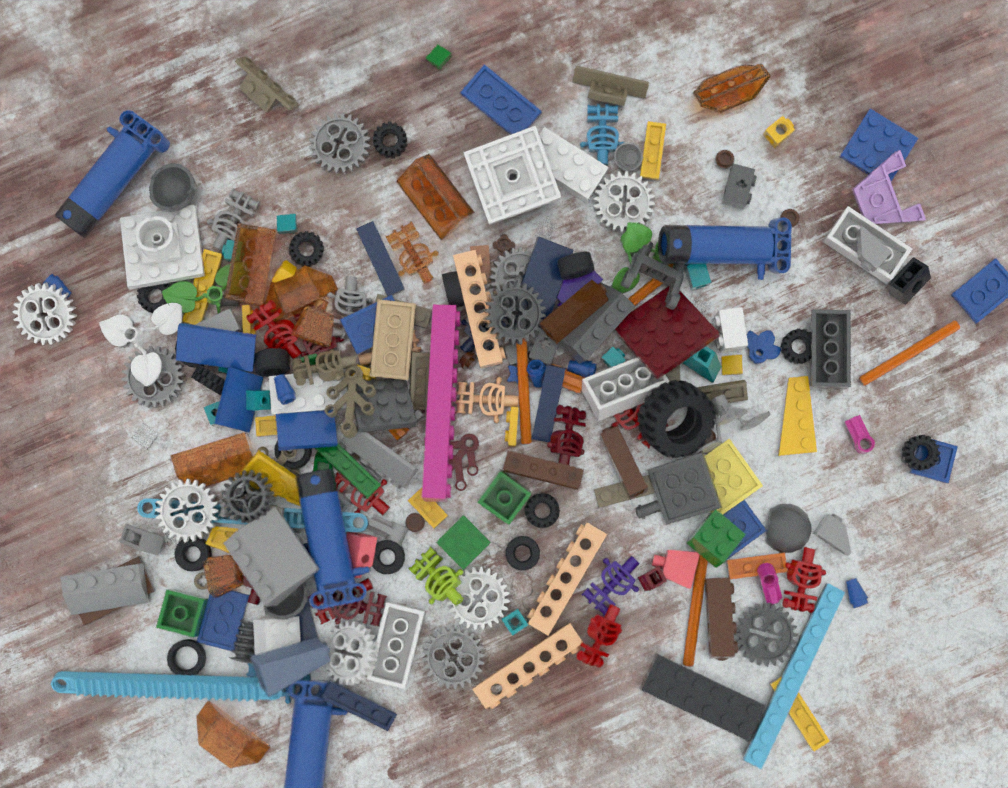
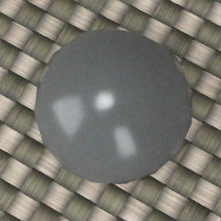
M175 163L163 165L151 177L149 198L159 209L171 212L181 210L195 196L196 182L189 169L183 165Z
M779 504L771 508L765 542L773 550L781 553H793L802 549L809 541L812 524L807 513L793 504Z
M304 582L277 606L264 605L265 614L274 619L283 620L296 616L304 609L308 600L306 583Z

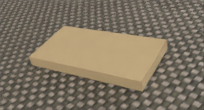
M377 299L370 377L409 379L416 303Z

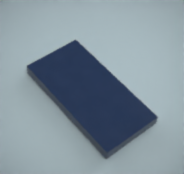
M538 236L520 287L523 283H526V289L529 287L534 288L532 294L539 292L537 299H543L540 306L545 307L544 310H541V313L547 317L553 311L563 282L557 261L564 256L573 254L574 250ZM525 299L521 303L524 310L528 307V302Z

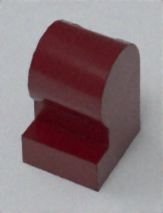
M659 566L637 577L644 591L653 590L667 582Z

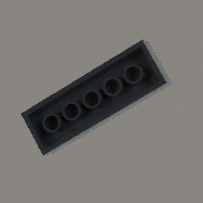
M657 653L640 686L641 691L747 741H750L765 708L764 704Z

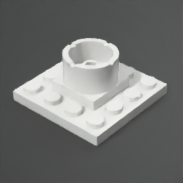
M536 125L463 152L489 225L562 199ZM513 176H517V179L511 180Z
M189 205L174 212L161 210L120 218L127 287L129 290L205 276L195 205Z

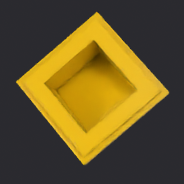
M284 260L275 272L272 282L275 283L292 277L297 267Z
M742 355L721 356L722 375L743 374Z

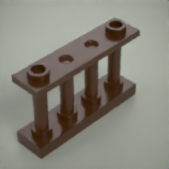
M507 451L503 471L506 473L575 490L580 488L584 469L512 451Z

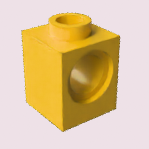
M781 116L764 131L763 136L776 148L795 131L794 125L790 119H785L784 116ZM776 128H782L784 134H778Z

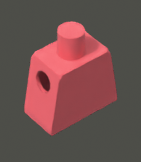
M346 532L353 569L371 567L373 565L377 537L360 532Z
M667 550L665 557L654 554L652 566L662 568L666 579L691 589L700 554L689 551Z

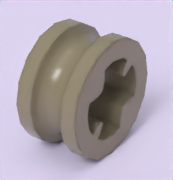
M206 572L198 573L194 578V585L200 590L208 589L213 584L212 576ZM203 575L205 579L208 578V583H205L204 587L201 586L202 583L199 584V579H202Z

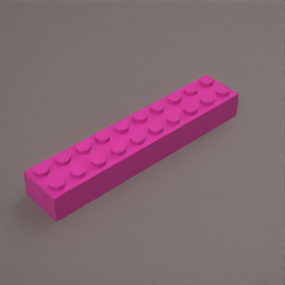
M433 304L422 486V499L427 502H447V498H451V484H448V478L452 479V465H449V459H453L454 448L453 445H450V440H454L455 433L454 426H451V421H455L456 414L452 402H456L457 396L456 387H453V383H457L458 377L457 368H454V365L458 364L459 359L458 349H455V347L459 345L460 340L459 330H456V328L460 327L461 322L460 311H457L456 305Z

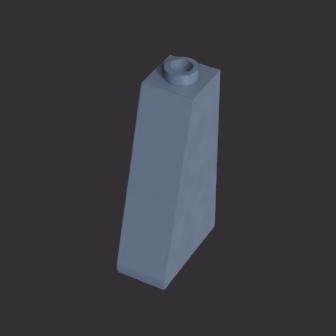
M316 637L260 653L250 658L260 687L270 697L330 662L328 654L330 649L325 642L322 643Z

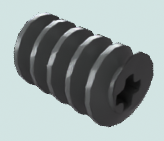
M240 620L244 624V626L238 627L242 634H236L235 636L240 639V642L233 643L238 649L231 650L236 656L229 658L243 663H252L250 655H255V650L252 649L255 647L253 622Z

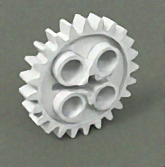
M618 171L617 177L610 174V180L604 178L605 185L599 183L598 187L601 190H595V194L599 197H594L593 199L594 202L598 203L593 207L594 209H599L596 216H602L600 223L606 221V228L612 225L613 231H615L618 227L620 228V233L623 232L624 228L627 229L628 222L645 225L643 219L649 221L650 217L647 214H653V210L649 207L655 206V203L650 201L655 197V195H649L652 188L646 189L648 181L642 183V176L636 179L635 173H633L630 177L628 176V171L625 172L624 176ZM627 186L625 218H621L623 187ZM617 188L620 191V195L614 196L610 190ZM636 190L639 196L634 198L630 196L629 192ZM616 207L619 213L611 214L609 208ZM634 208L637 210L638 214L636 216H630L628 214V209Z
M37 283L35 288L31 285L28 287V290L21 291L23 296H17L20 302L14 303V306L18 309L14 310L13 313L18 314V317L13 320L20 322L17 328H23L22 335L28 333L27 340L34 337V343H38L41 340L42 345H45L47 341L51 345L55 340L60 342L62 340L61 337L66 338L68 336L66 332L73 330L70 326L75 325L76 322L71 319L77 317V315L72 313V310L76 309V307L70 306L73 299H66L69 293L61 294L63 288L55 290V284L49 288L48 283H44L42 286L40 283ZM49 298L54 300L55 307L49 305ZM31 302L36 304V311L30 307ZM54 317H56V318L59 319V321H60L59 326H57V325L54 324V322H53V318H54ZM35 320L40 322L41 329L35 326Z
M187 479L185 484L183 480H179V486L172 482V489L165 487L167 494H160L163 500L156 501L157 504L161 505L160 508L155 509V511L160 512L156 519H162L158 526H165L163 533L170 531L169 538H173L176 535V541H180L183 537L184 542H188L190 537L195 542L196 536L200 539L204 538L203 532L210 534L208 527L215 528L212 520H218L214 513H219L220 510L214 509V506H217L219 502H213L216 495H209L212 490L211 488L204 490L205 483L198 486L199 482L197 480H194L193 484H191L190 479ZM196 493L199 496V500L196 504H193L191 496ZM178 498L180 501V505L178 508L174 509L172 507V501ZM204 505L203 509L192 510L188 514L180 513L171 516V513L186 510L187 507L195 508ZM201 512L203 515V520L200 523H197L195 521V515ZM179 517L184 519V525L181 528H178L176 525Z
M473 567L472 573L465 569L466 575H459L461 584L456 590L461 596L468 595L470 597V604L463 606L460 603L454 606L449 601L447 604L453 605V608L449 611H456L454 619L460 617L459 624L466 621V628L473 624L474 630L477 629L478 625H481L482 630H484L486 623L491 628V621L494 620L496 623H499L497 616L504 617L501 611L508 610L504 603L510 602V600L505 599V596L510 593L503 590L507 587V584H500L503 578L497 580V572L490 575V568L486 573L483 572V567H480L479 572ZM473 579L481 581L482 587L479 590H474L471 587ZM489 584L488 589L482 596L484 601H479L469 613L467 610L475 600L473 595H478L484 586ZM488 591H495L498 598L495 601H489L486 597ZM482 606L486 609L484 617H478L475 614L477 607Z
M355 621L341 622L339 626H333L334 632H328L330 638H324L330 649V653H328L330 662L327 663L324 671H330L328 677L334 678V682H339L341 685L360 684V680H366L365 675H371L369 669L375 668L372 662L378 661L374 657V654L379 652L374 650L378 642H372L375 635L370 634L371 629L365 628V624ZM337 649L347 650L348 652L359 653L362 654L363 657L352 656L351 654L340 653L337 652Z

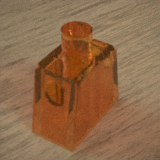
M317 299L315 308L311 306L305 307L291 335L322 347L330 346L334 315L326 312L328 301Z
M231 554L209 557L203 562L208 592L213 597L218 598L244 584L242 576L244 573Z

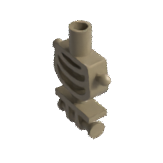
M334 349L319 353L316 357V365L309 364L308 355L304 356V363L298 358L292 361L293 376L296 379V384L299 386L304 385L306 379H309L310 385L314 384L312 377L314 372H317L323 381H339L344 377L343 369L357 366L355 355L340 358L339 351Z

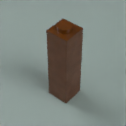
M591 279L540 322L545 335L558 344L609 301L606 295V288L601 283L597 284Z
M618 426L605 428L600 434V440L629 499L631 500L646 493L648 487Z

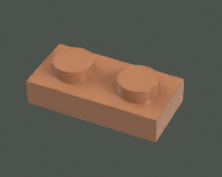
M489 245L470 246V251L476 250V254L481 255L483 266H479L480 271L485 273L487 284H492L489 279L491 276ZM471 268L472 276H474L476 274V270L474 268Z

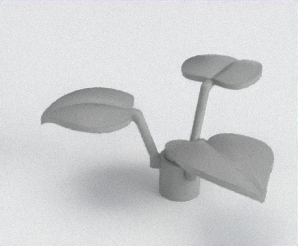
M725 395L715 397L711 402L714 405L716 415L717 438L698 451L690 452L689 454L694 455L700 452L707 454L722 444L720 425H725L738 419L743 425L740 427L741 430H748L758 426L771 415L770 411L745 421L741 417L748 413L747 409L729 405Z

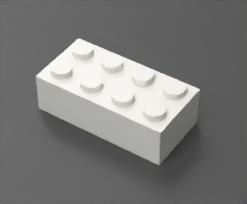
M544 127L539 136L557 185L587 204L598 188L599 183L602 182L607 174L609 167Z
M848 206L835 222L823 242L863 268L858 260L856 232L863 226L892 251L874 272L867 271L887 284L893 279L912 248Z
M634 358L582 379V392L597 420L600 421L645 403V397L647 395L650 396L654 388L658 389L660 384L665 382L669 384V380L666 375L657 380L638 358Z
M314 372L312 373L314 384L310 385L309 379H306V383L299 386L296 384L293 374H288L285 377L296 392V400L282 405L277 399L274 381L276 376H269L271 412L273 416L282 413L322 411L327 405L336 403L348 391L347 386L339 393L337 399L332 400L326 394L327 389L331 386L335 387L344 377L339 381H323L318 373ZM347 403L339 411L346 410Z
M386 602L376 641L378 644L374 648V650L379 651L374 654L378 661L372 662L375 668L369 669L371 675L367 676V680L403 689L407 687L425 615L424 610Z

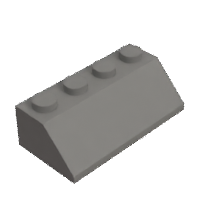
M367 432L357 433L353 438L344 437L341 442L345 445L343 449L351 455L354 452L360 456L359 461L366 466L371 464L376 467L374 471L383 478L387 475L392 479L390 483L398 489L401 486L406 488L418 471L416 467Z
M144 564L60 577L63 597L71 615L149 602Z

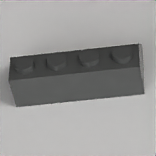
M604 283L601 284L607 290L606 295L609 301L559 342L579 364L586 361L635 307L623 293Z
M811 310V387L825 389H847L851 387V310Z

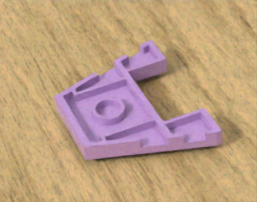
M900 150L894 152L852 189L861 215L874 224L926 220L920 204H915L901 210L888 174L906 167Z

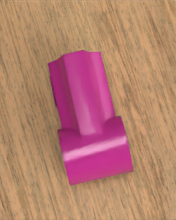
M858 415L845 421L844 423L854 442L855 450L859 454H867L873 450L875 446L874 439L869 435L861 416ZM861 440H866L868 442V449L861 448Z
M763 563L758 567L757 573L765 601L771 604L779 603L782 599L778 576L772 564Z

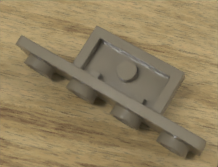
M240 57L235 60L248 73L239 89L266 113L271 111L277 100L288 110H294L299 107L296 99L292 95L287 94L279 83L272 81L264 70L259 69L252 59Z
M582 66L575 67L573 76L574 83L590 86L588 98L625 106L627 95L646 98L649 86L648 81Z

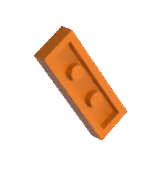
M785 553L726 560L730 580L758 576L757 569L763 563L772 564L776 573L788 572L785 567Z

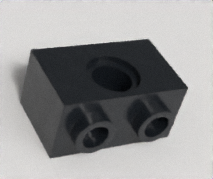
M913 257L888 283L891 296L906 305L931 279L929 266Z

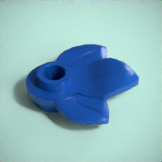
M751 330L747 333V348L749 349V357L752 362L761 364L767 359H775L779 356L781 348L774 345L775 336L771 330H766L760 333L759 336ZM756 351L760 352L762 356L757 355Z

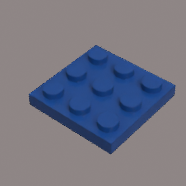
M870 108L839 157L869 175L898 150L901 151L905 161L917 142L918 137ZM898 170L888 174L890 181L893 180Z

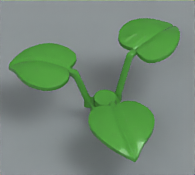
M628 222L627 230L620 238L630 264L632 262L631 252H638L639 248L642 249L652 239L651 229L640 223ZM657 241L655 249L651 248L650 252L654 253L653 259L661 262ZM622 268L616 274L611 288L621 293L629 292L638 284L640 280L639 272L631 286L627 289L621 286V281L629 268Z
M236 262L222 267L215 277L216 284L221 287L212 286L207 290V293H203L199 297H196V287L187 281L173 284L163 290L162 295L168 305L169 303L180 304L182 306V313L193 311L195 301L206 298L210 304L216 305L217 313L219 314L221 313L219 303L222 300V291L226 289L229 294L236 295L246 289L248 284L247 265L245 262Z

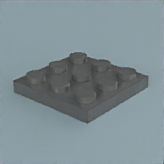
M380 379L366 381L376 389L375 396L371 398L367 397L363 389L357 384L356 392L375 408L374 413L367 416L355 402L354 415L358 433L416 427L417 421L406 380Z
M703 452L647 470L666 525L722 507Z

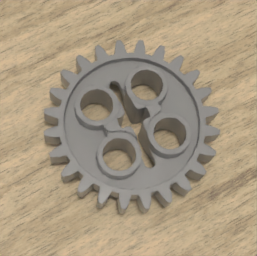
M334 113V118L332 119L327 115L326 122L320 119L322 125H314L317 132L311 131L315 138L309 139L310 143L314 144L309 146V148L314 151L311 154L312 157H317L315 160L316 164L322 162V169L328 166V172L330 173L335 169L337 175L339 170L346 174V169L348 168L353 172L354 165L360 168L358 162L365 163L363 156H369L365 149H371V146L367 144V142L371 141L370 137H365L368 134V130H363L364 124L358 125V118L352 121L351 114L345 118L344 113L339 118ZM334 128L339 129L337 135H331L330 131ZM350 135L357 136L354 142L347 140ZM341 139H342L343 145L340 144V145H339V148H338V146H337L336 143H340V142H341ZM330 145L332 150L328 153L323 152L324 147ZM344 152L350 153V156L347 159H342L340 157L341 154Z
M520 247L518 252L512 248L511 254L504 251V257L499 255L497 258L500 262L494 261L493 265L496 268L490 269V272L494 273V275L489 277L490 280H494L490 287L500 290L501 284L506 286L507 282H512L513 285L515 282H519V279L505 280L503 277L515 278L520 274V277L523 278L525 266L528 265L531 256L529 248L525 253L522 247ZM507 264L514 266V273H509L506 270ZM504 298L503 304L506 305L509 302L508 298Z
M149 346L148 351L143 348L147 354L151 352L157 353L162 361V369L157 381L163 387V391L154 382L151 384L155 388L152 395L147 394L149 386H144L133 376L131 363L134 358L129 356L131 363L124 364L128 367V370H122L127 375L121 380L127 382L123 388L130 389L126 394L128 396L133 395L132 401L135 402L139 399L138 404L141 406L145 402L147 408H150L151 403L154 408H158V403L165 406V400L172 403L171 396L178 397L175 392L176 390L182 391L179 384H184L185 382L180 380V377L185 376V374L180 372L184 367L177 365L180 361L173 359L174 353L168 355L169 350L166 348L161 352V347L157 346L155 351L152 346ZM135 351L136 356L143 355V353L140 354L137 351ZM169 374L171 380L169 383L164 384L163 377Z
M453 625L450 626V631L443 627L442 634L436 630L437 637L430 636L429 638L432 643H425L429 649L422 651L427 654V657L422 658V661L428 662L423 668L430 669L427 676L433 674L432 682L438 679L440 680L439 686L446 683V689L450 687V684H453L454 689H457L459 683L464 688L465 681L472 684L471 677L478 678L475 672H482V669L478 666L485 664L484 661L480 660V658L485 656L484 653H480L484 646L477 645L480 639H473L475 633L468 635V628L461 632V626L457 628V631L454 630ZM454 638H458L462 642V646L458 649L451 646V640ZM444 642L447 643L453 654L457 653L459 655L457 661L463 667L464 672L460 671L454 660H449L451 655L444 647ZM438 649L445 651L446 656L442 660L435 657V651ZM464 655L472 657L473 662L470 665L462 663ZM447 666H454L456 668L454 676L446 674Z

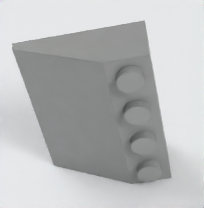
M277 507L266 512V516L261 515L258 520L255 519L239 529L223 543L265 606H277L319 570Z

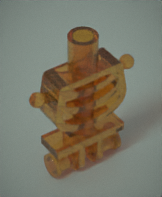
M412 221L405 226L401 225L400 228L402 230L397 232L394 229L393 233L388 236L386 235L385 237L389 244L396 239L399 241L391 246L393 251L402 246L405 247V250L399 257V263L403 268L398 272L399 276H403L405 272L409 276L418 273L424 284L434 279L428 266L433 264L432 257L438 256L439 252L435 250L430 253L428 246L423 243L411 244L412 240L420 236L418 231L408 235V232L416 230ZM404 233L406 237L401 240L400 235ZM419 248H420V249H424L425 251L416 252L415 249H419ZM407 254L410 255V256L406 259L405 263H403L404 257H405Z

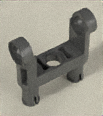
M650 241L649 245L646 244L642 249L639 248L638 253L633 256L629 270H627L621 281V286L628 289L634 278L637 277L638 272L650 276L670 286L665 299V307L674 310L680 299L679 291L684 279L683 271L686 264H674L673 268L650 258L649 254L653 247V243Z

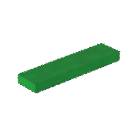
M338 443L337 446L314 448L366 499L381 486Z

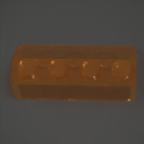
M430 153L415 159L396 181L440 240L445 239L465 224L475 213Z
M242 223L237 224L225 299L258 307L265 304L277 236L276 229Z
M243 432L170 456L179 480H183L184 484L187 479L191 480V484H193L194 480H197L199 482L198 486L205 483V487L229 480V477L236 478L235 473H240L255 454L249 434Z

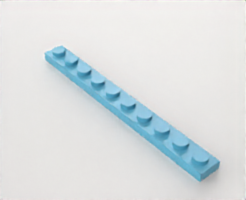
M829 583L825 584L815 609L806 624L795 651L787 664L742 760L760 769L763 768L845 594L844 591Z

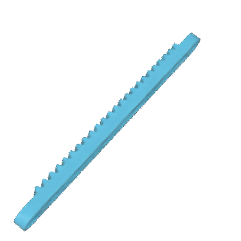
M146 498L141 500L137 506L138 513L145 518H156L160 515V512L155 511V509L161 507L156 501H162L163 499ZM173 500L172 507L174 509L178 508L180 501ZM148 502L153 506V510L149 514L143 510V506ZM219 503L217 506H214V509L221 511L222 506ZM204 505L195 508L187 507L186 510L171 513V516L180 513L188 514L189 511L203 509ZM285 508L283 517L291 528L305 529L301 509ZM199 512L195 515V521H202L203 515ZM220 512L214 513L218 520H212L215 523L249 524L247 522L242 523L241 517L236 521L230 519V516L228 518L218 516ZM342 512L346 532H363L367 529L369 524L367 516L361 513ZM357 517H361L364 520V525L361 528H356L353 525V521Z
M61 671L57 672L51 681L52 689L58 693L76 694V696L91 694L92 697L99 694V697L107 695V697L122 695L125 698L129 695L130 698L134 696L138 698L153 696L155 699L160 696L161 699L165 697L169 699L183 697L186 700L191 697L192 700L195 698H199V700L214 698L217 701L222 698L223 701L226 699H230V701L245 699L248 702L253 699L256 702L257 700H277L282 696L284 690L282 689L269 697L260 687L257 677ZM62 679L67 685H60L57 680Z

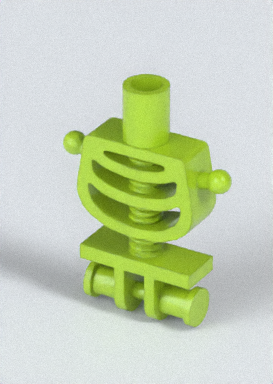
M430 546L426 553L423 552L421 554L422 559H416V563L409 567V570L420 581L428 574L430 575L425 583L426 591L432 596L428 601L429 604H434L435 599L443 602L448 598L454 606H457L464 600L456 590L461 584L458 576L463 574V570L459 569L455 572L453 568L447 566L435 569L443 560V557L436 555V550Z

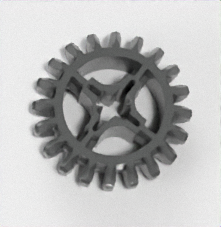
M246 470L242 471V476L238 472L235 473L236 480L233 477H229L231 485L225 483L224 486L228 488V491H222V494L227 495V498L221 499L222 502L228 503L223 507L224 510L231 509L228 515L232 516L235 514L234 520L236 521L241 517L242 523H246L247 518L249 523L254 520V517L258 520L260 513L266 516L265 508L268 510L272 509L268 502L274 503L275 501L269 498V495H274L275 492L268 491L273 485H265L268 478L264 477L261 480L262 473H258L255 476V471L253 470L249 472V476ZM249 480L256 482L262 492H254L249 484ZM243 482L241 492L234 495L238 485ZM247 492L248 494L256 495L252 496V498L249 499L250 501H248L247 499L240 498L244 497V495H247ZM262 498L260 506L253 511L255 501ZM241 501L244 504V508L247 509V513L240 511L235 502Z

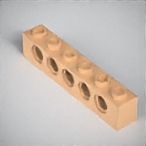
M476 250L455 254L453 258L480 369L503 364L502 359L505 358L503 347H499L498 340L496 339L497 333L490 334L493 329L492 327L487 332L479 330L480 324L490 323L489 320L483 319L488 316V313L483 312L479 314L474 311L477 305H483L485 309H489L485 302H491V299L488 297L490 292H486L484 287L487 284L486 275L481 273L479 267L483 266L481 255H477ZM468 268L476 270L474 276H467L465 272ZM473 286H477L481 291L479 294L473 295L470 293V289ZM485 342H492L494 348L490 351L483 348Z
M589 523L580 525L576 532V535H578L576 541H571L566 549L569 552L565 559L561 558L556 566L559 569L557 574L550 576L546 583L549 586L547 591L541 592L537 599L539 604L536 610L532 608L527 616V619H529L528 624L546 635L550 634L607 535ZM584 538L588 539L591 543L590 548L587 550H583L580 547V541ZM574 555L579 556L581 559V563L577 567L572 566L570 563V558ZM562 573H570L571 580L569 583L561 582L560 576ZM553 589L561 591L560 599L553 600L550 593ZM544 606H549L552 610L551 615L548 617H544L540 613L541 608Z
M569 622L473 687V691L485 709L488 707L493 709L501 703V698L504 696L509 698L517 692L516 688L521 685L525 687L533 682L532 677L537 674L542 676L549 671L548 667L553 663L558 665L566 659L564 657L569 652L574 654L582 648L580 646L582 640ZM565 640L567 642L566 649L558 650L556 648L557 641ZM542 651L550 652L551 658L548 661L540 659ZM526 662H532L535 665L532 672L524 670L523 666ZM510 673L518 675L519 679L516 683H510L507 680V676ZM500 684L502 692L494 694L491 691L492 685Z

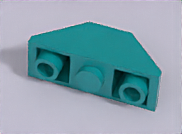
M707 346L682 362L711 383L715 381L721 369L716 352Z

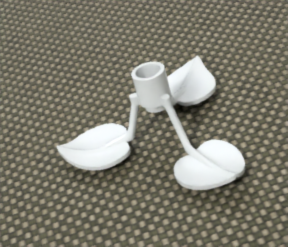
M178 303L162 305L153 312L151 320L156 325L155 327L135 328L131 319L125 315H116L99 322L104 336L111 344L122 347L131 342L143 353V355H138L133 359L131 372L135 379L146 387L153 384L159 377L162 361L157 353L151 352L147 354L140 346L144 339L143 332L159 329L164 335L176 333L179 323H182V306Z

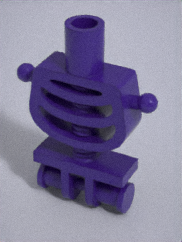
M632 556L622 566L617 561L610 563L608 558H604L603 562L607 567L602 570L601 579L605 587L600 590L592 582L590 586L597 592L593 594L587 588L581 594L589 600V604L592 602L596 604L594 609H598L603 616H605L608 609L603 604L605 601L616 605L608 597L610 592L625 595L630 589L634 592L639 591V587L633 585L636 580L630 573L640 563ZM612 567L616 573L615 577L611 573ZM606 572H608L609 577L612 579L608 583L605 579ZM621 580H624V581L628 582L629 584H628V585H623V584H621L620 582H621ZM618 585L625 588V590L621 592L616 591L614 587ZM599 594L603 597L600 602L596 600Z

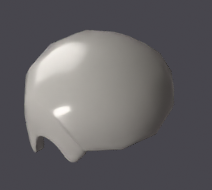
M622 143L615 150L614 161L620 169L634 171L641 166L643 153L640 147L634 143Z

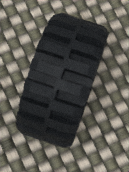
M671 380L669 384L666 382L660 384L658 389L654 388L651 391L650 396L647 395L645 397L644 405L641 404L639 410L641 414H638V422L640 423L638 428L644 440L657 452L672 458H678L680 455L682 457L688 456L690 452L694 453L698 450L699 446H703L706 443L707 437L710 438L712 434L711 429H714L715 425L713 419L716 418L714 405L710 398L693 384L683 380L679 382ZM687 407L684 421L677 428L666 431L669 417L676 410Z

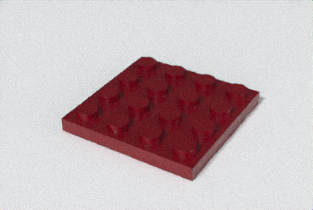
M670 286L630 312L614 329V332L657 380L720 337L717 329L681 291H679L680 299L675 309L671 310L665 307V299Z

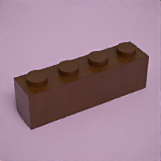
M707 578L705 580L709 659L734 658L735 653H738V643L734 641L737 625L736 622H733V614H735L736 609L735 602H732L731 594H734V583H730V578Z

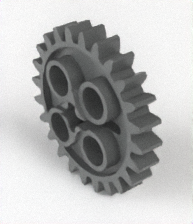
M507 282V288L504 284H501L500 290L493 289L495 296L488 295L491 302H485L489 309L483 310V312L488 313V316L483 319L490 322L486 327L493 328L490 334L497 333V340L503 337L502 343H507L509 340L511 345H514L515 341L518 344H522V339L525 342H529V336L532 338L536 337L534 331H541L538 327V324L540 325L541 322L540 318L546 317L545 314L541 313V310L545 309V307L540 306L543 299H537L539 292L532 294L533 287L526 289V283H523L520 287L519 282H515L514 286L512 282ZM504 298H508L509 300V306L507 308L503 306ZM524 299L528 302V307L525 310L521 306ZM512 311H516L517 315H512ZM503 317H506L508 320L506 327H503L501 324ZM521 319H525L526 321V327L524 329L520 327Z
M757 603L756 610L749 607L750 613L748 614L743 611L742 613L745 618H738L741 625H737V629L740 630L734 634L740 638L736 640L737 643L742 645L738 650H745L743 657L746 658L750 655L749 661L751 663L757 659V665L759 666L762 661H764L766 667H768L769 661L776 666L777 659L783 663L782 656L789 658L788 650L795 651L791 645L798 643L793 640V637L798 636L797 633L793 632L797 626L791 625L794 618L787 619L789 612L786 611L782 614L783 607L775 610V604H772L769 608L768 604L764 603L763 608H761L760 604ZM761 617L764 621L763 626L757 628L754 624L755 619ZM777 622L782 624V630L779 633H776L773 629L774 624ZM749 630L767 631L770 634L783 637V640L770 637L765 638L762 635L751 633ZM753 636H757L759 639V643L755 647L750 645V639ZM775 641L778 648L776 651L771 652L769 644Z

